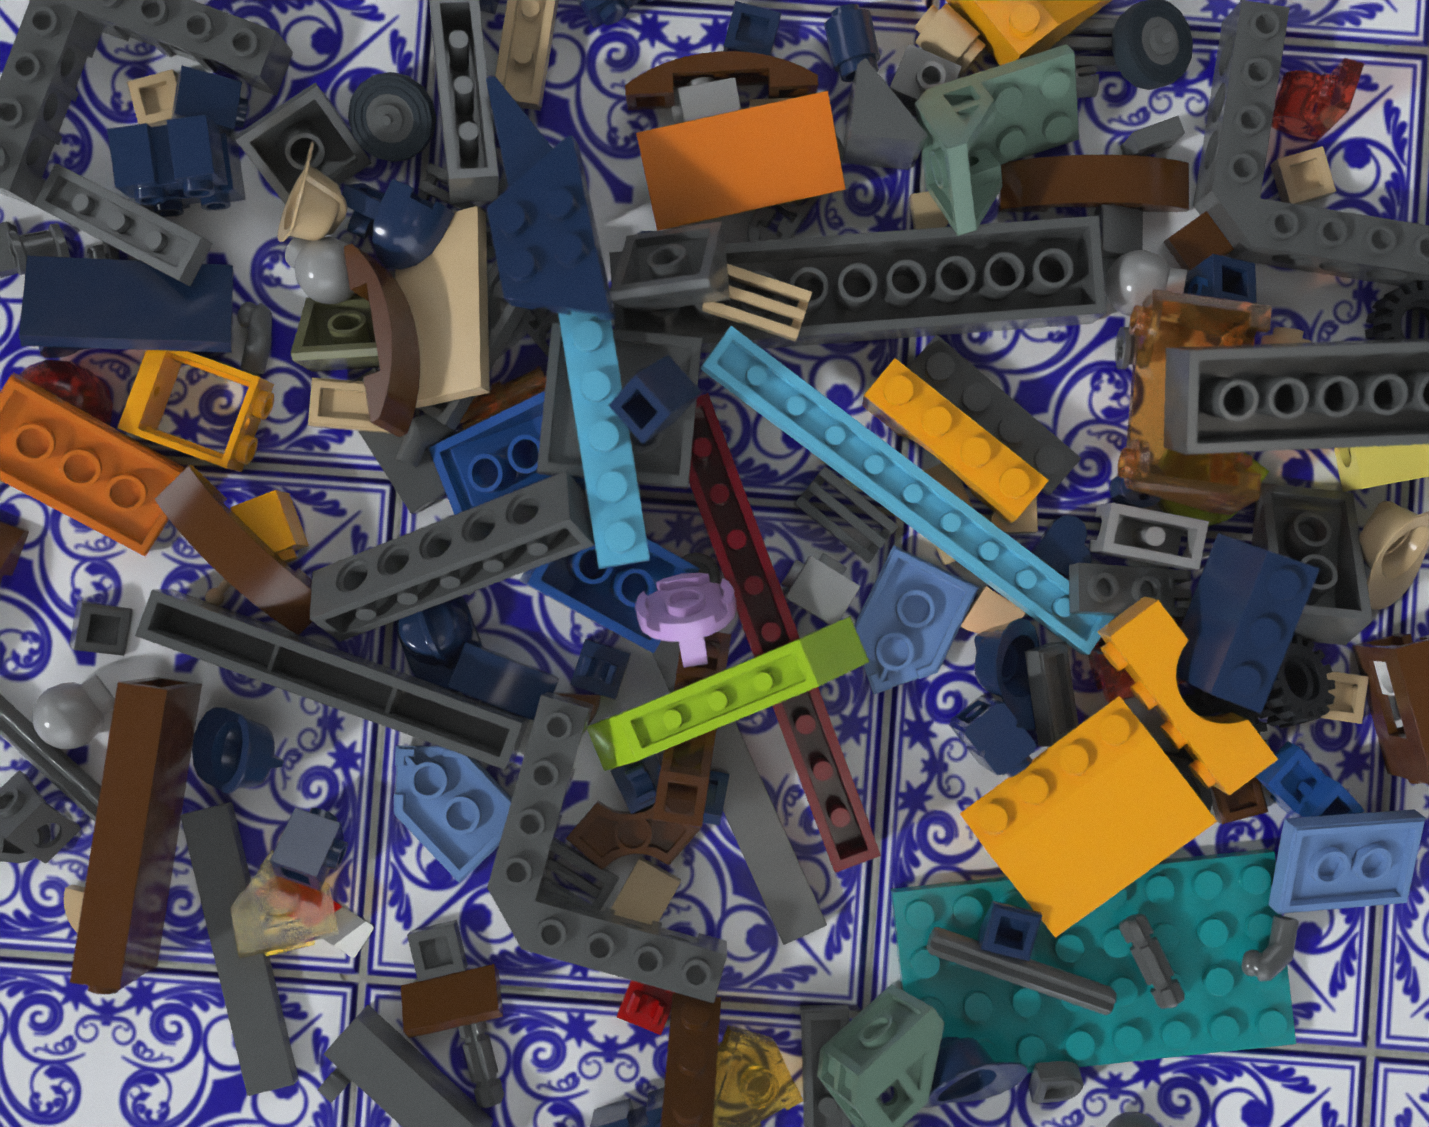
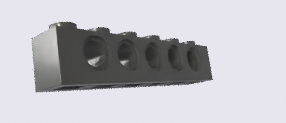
M565 471L312 572L310 620L341 642L594 546V534L587 493Z

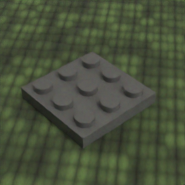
M552 323L537 473L555 476L567 471L572 478L585 479L560 323ZM613 329L622 389L635 374L666 355H669L698 387L702 338ZM696 400L673 424L644 444L629 429L638 484L688 489Z

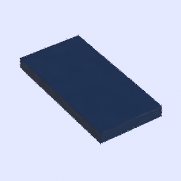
M27 255L19 329L21 345L232 353L233 265L202 264L191 286H188L142 261Z

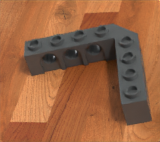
M30 0L0 78V194L30 205L35 203L46 181L42 176L54 144L59 145L62 139L59 131L71 100L76 102L79 93L75 89L87 57H93L102 32L125 41L133 38L155 46L163 55L172 57L173 53L199 62L207 71L216 73L218 69L243 78L251 87L276 96L293 51L277 31L193 0Z
M1241 0L1223 20L1221 25L1193 204L1194 208L1200 215L1206 211L1234 248L1233 251L1228 253L1234 259L1400 287L1415 281L1416 284L1424 280L1429 281V225L1260 198L1290 7Z
M547 691L540 697L487 889L522 950L714 1003L727 958L726 940L701 933L698 934L697 938L661 928L662 923L652 921V925L614 915L616 911L614 909L606 907L605 912L568 902V896L542 889L550 862L547 861L555 832L562 819L560 814L568 785L574 776L575 769L573 766L581 738L586 732L593 708L591 703Z

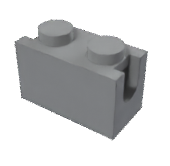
M1112 502L1097 505L1095 517L1102 518L1098 538L1090 540V552L1179 570H1200L1209 521ZM1186 534L1188 540L1185 552L1182 556H1178L1181 535Z

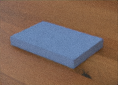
M1412 809L1285 818L1269 906L1277 914L1407 903L1426 817Z

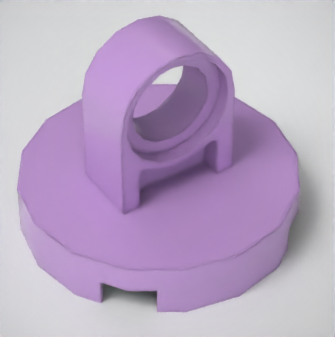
M686 573L667 577L656 582L658 591L649 596L645 594V591L639 594L635 608L642 632L654 639L669 642L679 641L684 668L708 664L705 637L725 628L735 617L737 608L735 592L730 582L722 578L720 584L711 583L707 573Z

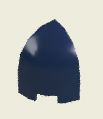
M395 179L391 180L378 207L373 222L372 242L377 258L386 268L402 270L418 265L432 254L442 240L455 213L438 201L433 203L420 198L413 192V187Z

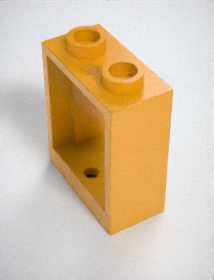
M146 350L117 429L218 466L242 472L244 465H248L255 456L258 446V439L255 435L261 419L265 420L272 410L274 404L272 389L274 384L261 377L189 351ZM182 363L248 387L224 453L158 430Z

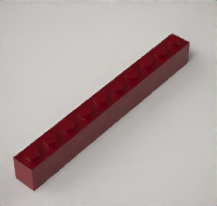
M708 393L703 394L696 399L689 484L724 578L730 582L734 589L738 616L753 656L757 657L798 640L800 637ZM816 687L773 705V710L834 872L842 871L881 856L819 688Z

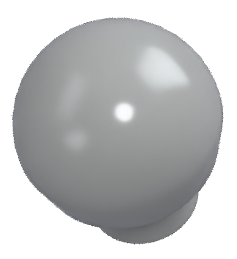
M294 237L289 242L285 251V260L288 265L294 268L297 283L309 298L323 304H338L348 300L355 294V292L350 290L344 253V246L349 245L347 242L333 237H324L315 241Z
M1147 250L1130 251L1116 259L1107 272L1105 279L1107 298L1117 311L1130 317L1149 316L1159 311L1163 306L1181 308L1187 269L1170 268L1168 262L1160 255Z
M94 675L82 684L68 682L53 686L44 691L34 705L32 713L34 729L45 743L60 749L79 748L88 744L100 732L104 723V715L113 710L115 698L97 675Z

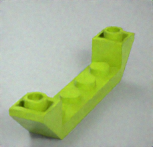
M851 616L806 634L798 640L688 686L587 726V731L604 771L639 761L819 687L870 661Z

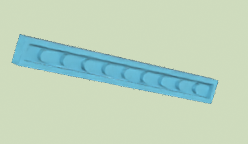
M733 326L727 329L699 369L1082 655H1090L1101 638L1097 631L1112 621L1115 616L1070 613L1069 581Z

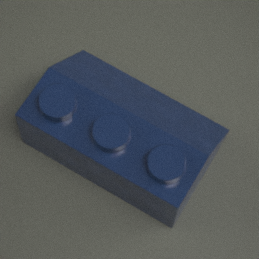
M1218 533L1180 628L1187 637L1188 642L1179 656L1176 677L1209 694L1261 713L1320 569Z

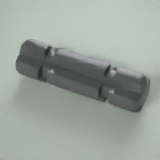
M1142 913L1126 917V919L1119 923V929L1126 943L1132 942L1133 944L1130 947V951L1148 986L1152 984L1154 987L1150 989V992L1156 1004L1161 1009H1171L1178 1006L1185 999V994L1179 981L1171 979L1174 971L1157 937L1151 938L1150 934L1153 933V929L1147 917Z
M486 1021L458 1027L460 1038H465L466 1040L462 1046L471 1082L477 1084L474 1093L477 1105L480 1108L495 1106L501 1103L504 1097L501 1080L496 1078L498 1068L490 1036L484 1033L487 1028Z

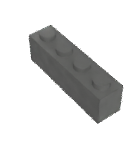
M429 0L450 203L494 201L498 198L499 174L491 102L486 83L488 75L479 0Z

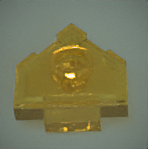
M271 850L260 865V869L252 881L239 894L230 907L239 959L265 953L266 957L312 946L315 945V940L338 935V926L329 883L324 881L319 891L276 876L270 863L274 853Z
M727 1025L722 1042H718L713 1127L761 1126V1121L783 1108L787 1111L803 1102L804 1100L773 1038Z

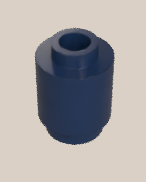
M847 4L834 9L831 12L832 17L824 23L834 70L840 73L843 82H853L858 63L866 58L878 72L877 61L880 59V52L870 11L859 9L858 4Z

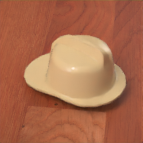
M311 142L304 170L293 186L284 207L278 227L277 237L279 242H284L289 236L309 241L323 239L326 235L333 234L345 219L348 207L345 198L341 194L340 187L310 164L314 146L313 142Z
M1382 501L1365 524L1359 535V541L1362 547L1363 559L1371 569L1367 579L1371 609L1381 610L1392 605L1406 592L1414 581L1429 547V511L1418 515L1391 501Z

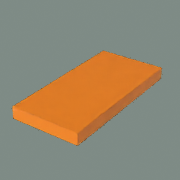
M828 91L636 133L657 231L846 190Z
M13 372L0 392V481L146 557L169 520L155 501V498L186 468Z

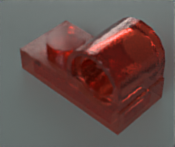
M1344 58L1330 74L1324 73L1320 75L1302 70L1285 73L1275 99L1271 127L1277 131L1316 143L1349 111L1364 63Z

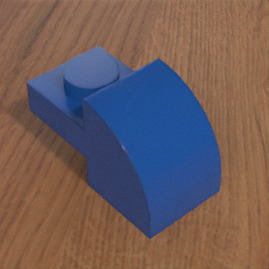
M1289 741L1275 754L1278 760L1256 775V778L1272 794L1270 798L1292 818L1356 814L1365 811L1339 782L1326 776L1300 747Z

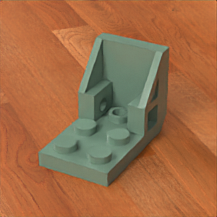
M1067 44L928 88L915 102L917 122L928 134L921 150L926 189L957 236L978 229L1003 187L1001 164L1079 140L1075 53Z
M891 984L820 1048L817 1076L854 1127H904L903 1125L928 1103L944 1022L933 1007ZM893 1086V1098L887 1103H881L880 1095L887 1088Z

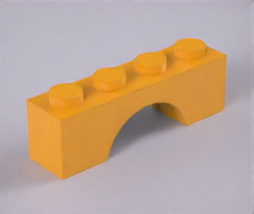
M896 358L893 359L864 394L862 406L896 434L912 440L938 458L966 484L977 499L1009 524L1018 519L1049 481Z
M1144 596L1097 631L1106 643L1100 649L1107 660L1118 671L1126 669L1135 681V684L1130 687L1132 693L1148 711L1153 707L1165 721L1159 726L1162 733L1176 749L1179 750L1184 746L1194 760L1188 765L1190 770L1207 789L1214 786L1224 793L1231 795L1278 760L1248 719L1232 712L1217 716L1197 715L1185 704L1178 690L1176 668L1179 656L1188 639L1159 600Z

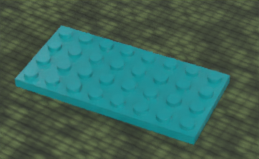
M1269 849L1163 860L1056 938L1041 920L1030 959L1110 986L1116 992V1002L1109 1015L1097 1013L942 959L928 952L927 942L934 927H940L978 941L979 929L992 901L1033 910L1007 876L891 889L901 990L936 1010L944 1022L941 1039L945 1037L974 1038L995 1062H1020L1027 1067V1073L1033 1072L1035 1063L1068 1061L1075 1063L1078 1067L1296 1044L1288 966L1271 981L1264 982L1258 981L1256 976H1248L1242 971L1244 953L1252 949L1262 953L1269 946L1273 916L1282 915L1277 914L1269 906L1276 867L1275 852ZM1142 913L1147 917L1153 929V933L1150 936L1151 938L1157 937L1174 971L1171 979L1179 981L1185 994V999L1178 1006L1171 1009H1161L1156 1004L1150 992V989L1154 987L1152 984L1149 986L1146 984L1130 951V947L1133 944L1132 942L1126 943L1119 929V923L1130 915Z

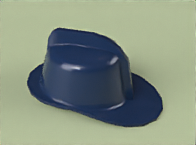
M463 596L396 620L397 634L410 669L415 677L455 692L459 691L448 687L446 684L464 641L482 647L480 636Z
M1018 618L1010 622L1005 630L982 632L975 636V675L978 683L986 691L1002 698L1003 703L1006 704L1018 720V725L1024 727L1027 731H1034L1036 726L1024 651L1040 646L1032 623L1029 620Z
M224 707L210 709L198 723L192 745L194 768L198 777L223 793L232 794L238 788L258 786L265 781L271 768L282 767L284 760L274 754L275 743L272 731L263 724L249 720L245 716Z
M942 1038L929 1100L924 1107L931 1108L945 1103L970 1102L999 1095L1019 1084L1027 1075V1067L1020 1062H995L974 1038Z

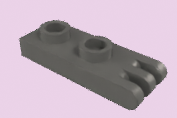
M1091 563L1069 565L1070 613L1118 616L1145 596L1159 600L1173 620H1184L1188 608H1176L1175 601L1192 600L1191 590L1174 588V582H1190L1191 571Z

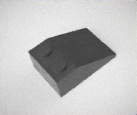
M1260 483L1256 490L1251 545L1320 569L1293 635H1301L1302 641L1309 639L1312 642L1346 645L1373 621L1353 493Z

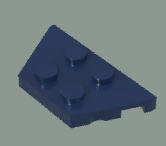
M569 136L557 144L487 207L503 296L511 306L528 309L545 307L553 313L571 315V312L574 311L593 314L600 320L610 321L616 319L582 157L579 144L573 136Z

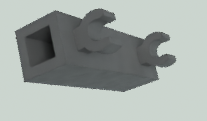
M369 1005L360 1012L324 1053L337 1067L325 1079L317 1091L330 1103L353 1081L402 1127H491L494 1121Z

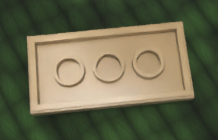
M478 206L454 212L455 214L442 240L430 256L418 265L402 270L395 269V280L408 301L418 335L420 380L415 409L490 393L486 212Z

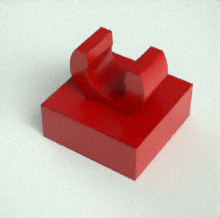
M630 980L619 1007L617 1018L661 1035L671 1011L673 993L676 992Z

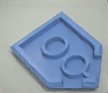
M895 545L892 546L854 624L870 661L863 666L873 694L938 673L979 589L978 586Z
M397 745L395 747L396 793L394 794V815L460 883L499 846L512 797L474 758L441 746Z

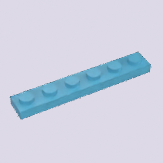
M574 311L571 312V315L558 313L599 569L650 561L629 428L608 406L622 390L611 320H600L596 315Z

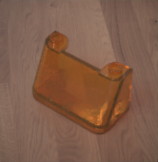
M1156 289L1149 293L1141 306L1135 305L1129 322L1130 335H1135L1127 443L1126 448L1124 447L1121 450L1117 467L1118 476L1124 478L1127 489L1207 513L1232 515L1260 499L1261 474L1245 471L1252 466L1253 456L1243 455L1244 452L1184 454L1164 448L1166 348L1253 345L1257 331L1267 332L1270 330L1272 305Z

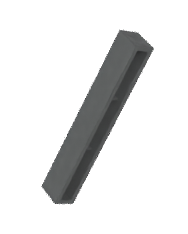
M151 590L135 634L139 638L504 770L514 763L530 720L478 699L176 590Z

